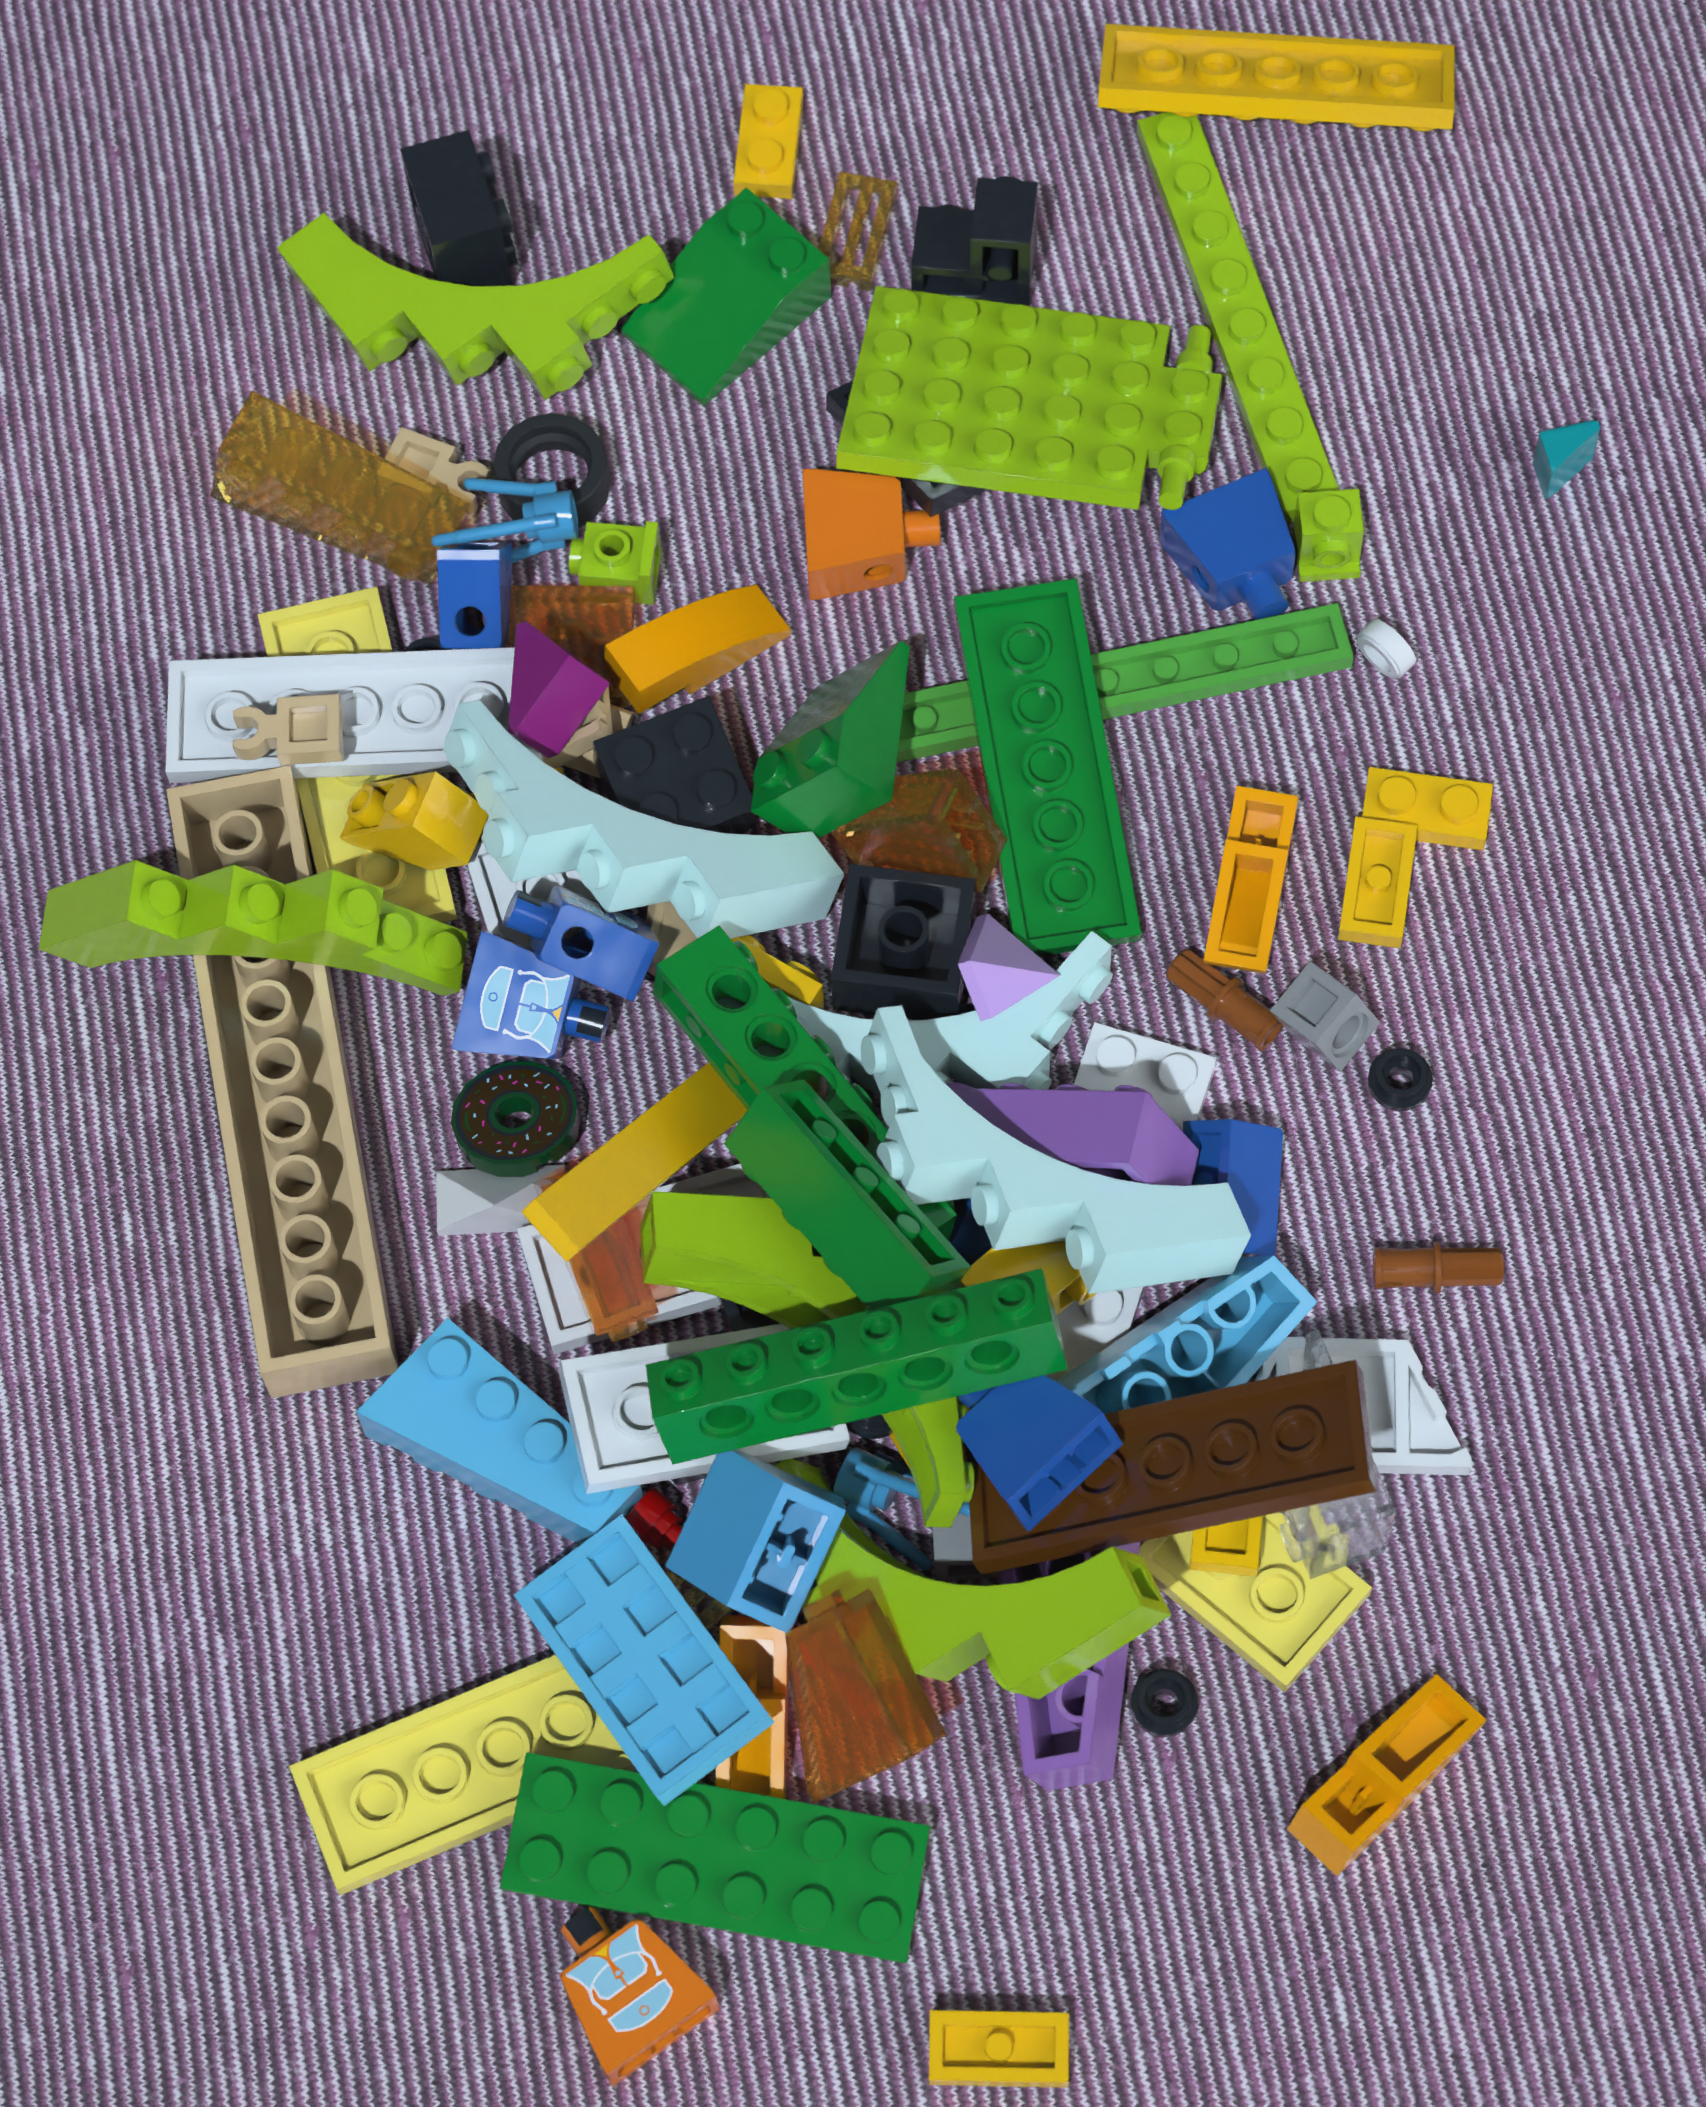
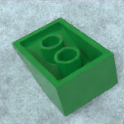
M746 187L702 224L670 265L674 279L666 284L664 290L654 300L644 304L640 303L622 326L621 332L627 340L704 407L832 297L829 258Z
M899 641L815 687L758 758L753 774L754 790L751 812L787 834L813 831L816 837L820 838L892 801L910 646Z

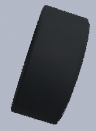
M547 413L528 417L510 428L497 445L493 462L495 480L517 482L516 475L520 466L525 460L539 452L555 449L569 451L583 458L587 466V477L582 485L572 492L580 528L586 522L592 521L607 502L611 481L603 441L591 426L573 416ZM499 494L501 506L512 520L523 519V503L533 502L534 498Z

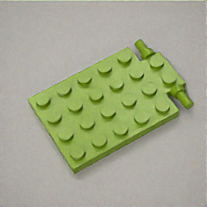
M876 286L837 447L836 468L1139 510L1146 467L1158 469V474L1162 478L1158 499L1159 504L1168 510L1179 509L1183 504L1186 483L1193 478L1194 474L1200 475L1203 473L1209 462L1222 384V374L1211 373L1212 359L1208 355L1211 331L1203 325L1190 327L1187 333L1185 350L1178 355L1176 367H1165L1170 325Z

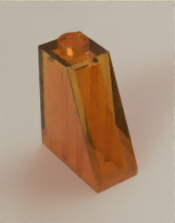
M950 768L895 776L892 801L839 827L832 833L853 864L976 879V891L978 892L983 891L1007 841V838L961 771Z
M573 1168L534 1182L533 1186L537 1196ZM622 1217L568 1262L563 1260L592 1332L596 1336L608 1332L612 1342L646 1330L649 1327L645 1317L659 1312L649 1284L643 1283L642 1266Z
M870 1588L846 1600L840 1589L819 1598L803 1608L809 1620L785 1633L806 1787L813 1803L911 1759L947 1735Z

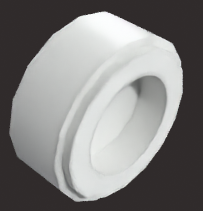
M1372 619L1357 635V644L1362 654L1377 670L1390 678L1400 679L1416 663L1415 654L1404 638L1379 619Z

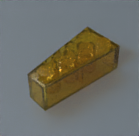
M251 391L218 449L210 497L386 567L403 579L410 581L418 580L428 585H432L438 574L437 550L441 548L432 545V537L437 534L463 529L470 506L469 502L254 391Z

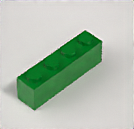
M804 1079L763 1087L725 1141L724 1145L741 1163L744 1173L767 1192L781 1208L785 1220L802 1232L823 1256V1261L827 1268L836 1276L842 1278L865 1304L866 1311L954 1290L971 1268L966 1260Z

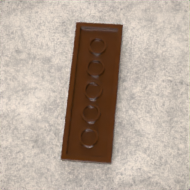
M1356 1359L1104 1414L1123 1444L1029 1532L1018 1521L966 1445L967 1462L972 1463L974 1470V1489L969 1502L973 1564L981 1575L1107 1549L1112 1546L1131 1544L1377 1492L1364 1377Z

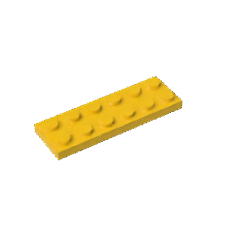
M1105 24L1098 108H1110L1123 113H1135L1141 110L1173 112L1183 117L1207 114L1232 116L1239 120H1254L1257 118L1288 119L1299 124H1311L1317 121L1349 123L1360 128L1385 125L1409 127L1416 131H1430L1433 129L1452 130L1454 117L1455 45Z

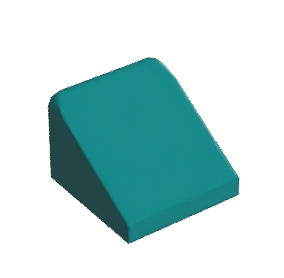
M1598 420L1586 421L1539 433L1533 467L1545 499L1553 496L1593 459L1600 432Z

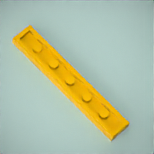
M708 1062L538 1195L521 1212L563 1260L568 1262L649 1196L652 1191H655L742 1119L747 1109Z

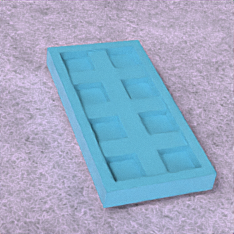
M622 1514L514 1594L519 1604L637 1771L664 1806L775 1723Z

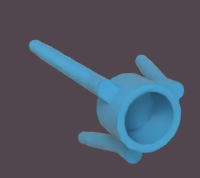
M467 478L464 481V487L468 490L534 497L533 502L523 503V519L437 534L432 537L431 543L435 547L524 532H526L528 539L539 538L513 548L512 563L547 550L567 548L566 540L579 537L578 516L573 493L571 490L558 492L556 481L534 484L495 479Z
M854 1447L845 1458L838 1472L833 1493L849 1502L846 1512L852 1519L868 1526L922 1570H930L932 1568V1561L873 1512L875 1507L886 1511L892 1504L897 1492L919 1499L915 1482L906 1479H913L906 1462L896 1460L878 1451L872 1455ZM963 1502L958 1513L970 1516L969 1503Z

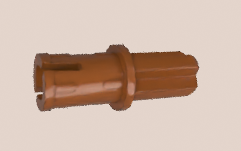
M1191 950L1183 951L1171 962L1166 973L1168 981L1208 1010L1207 1017L1213 1022L1221 1019L1252 1042L1260 1051L1268 1048L1280 1034L1283 1025L1275 1018L1268 1007L1243 989L1244 982L1238 977L1230 980L1210 964H1204L1203 959Z
M1432 1242L1431 1248H1373L1374 1289L1432 1287L1433 1293H1441V1286H1498L1502 1284L1504 1278V1256L1498 1248H1441L1440 1242Z

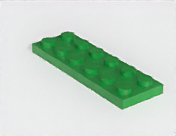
M1077 578L954 597L955 618L1011 934L1038 957L1073 952L1091 931L1111 946L1140 941L1142 933Z
M526 1752L500 1890L906 1964L930 1825L694 1783L664 1806L638 1772Z

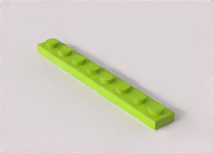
M1165 112L1138 119L1136 132L1260 466L1262 469L1266 468L1271 476L1286 524L1294 522L1298 493L1339 490L1200 122L1197 115L1183 117L1173 112Z

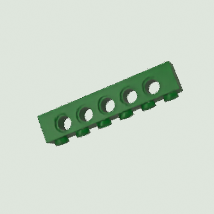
M717 926L657 964L653 990L654 996L747 1110L763 1087L804 1079L877 1161L878 1145L884 1142L888 1130L875 1116V1107L869 1095L860 1085L856 1083L850 1085L836 1068L834 1055L828 1045L819 1036L813 1035L811 1037L797 1021L795 1008L788 996L779 988H770L758 973V966L752 953L741 941L733 942L724 930ZM722 998H732L739 1001L743 1006L737 1009H727L720 1006L716 1001ZM769 1045L779 1049L782 1054L776 1057H766L758 1053L754 1048ZM953 1200L917 1205L942 1235L950 1241L957 1216Z
M1042 1268L646 1364L652 1419L673 1465L1068 1370L1058 1317Z

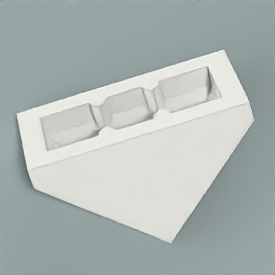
M537 1166L539 1172L524 1177H497L478 1169L436 1171L438 1236L517 1232L518 1228L532 1225L521 1211L538 1195L565 1175V1166Z

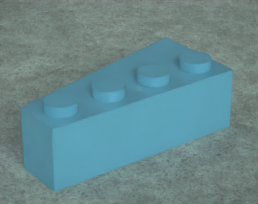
M1274 1255L1241 1257L1233 1274L1211 1277L1056 1382L1097 1406L1103 1414L1245 1384L1315 1306L1317 1301Z
M449 1318L356 1411L366 1437L385 1447L390 1445L412 1456L415 1462L437 1473L441 1471L471 1486L472 1491L493 1502L498 1500L524 1513L527 1519L578 1545L584 1543L621 1514L626 1519L632 1508L643 1497L641 1485L586 1494L571 1424Z

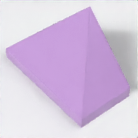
M989 914L975 918L958 962V967L980 1021L995 1017L1060 976L1059 973Z

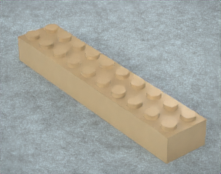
M290 765L166 789L180 877L189 880L233 864L284 884L314 875L303 810ZM193 955L259 1371L272 1399L392 1375L399 1368L330 966L260 957Z

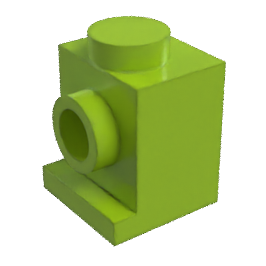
M1359 489L1298 493L1293 532L1299 582L1360 578L1359 561L1364 527Z
M646 521L645 527L586 522L584 539H572L569 553V574L578 575L582 599L654 605L662 555L658 522Z

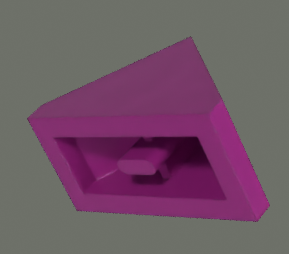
M527 621L517 624L508 732L547 758L557 756L610 683L566 648Z

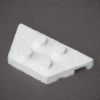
M1286 1337L1262 1364L1255 1381L1356 1359L1364 1377L1374 1473L1470 1474L1472 1468L1471 1456L1466 1447L1462 1449L1446 1419L1447 1411L1435 1389L1427 1384L1422 1374L1423 1366L1409 1340Z

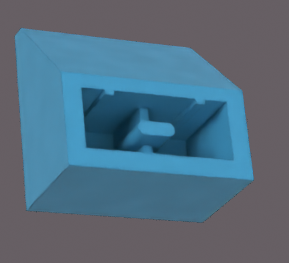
M737 1449L716 1454L665 1567L724 1605L789 1634L846 1512L845 1499Z

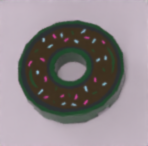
M533 1061L506 1062L485 1069L465 1084L454 1101L451 1125L459 1149L465 1154L466 1160L476 1169L497 1177H524L539 1172L537 1166L545 1164L551 1159L554 1164L567 1154L578 1136L581 1114L570 1082L558 1071ZM514 1112H526L532 1115L527 1123L517 1128H507L500 1124L507 1115Z

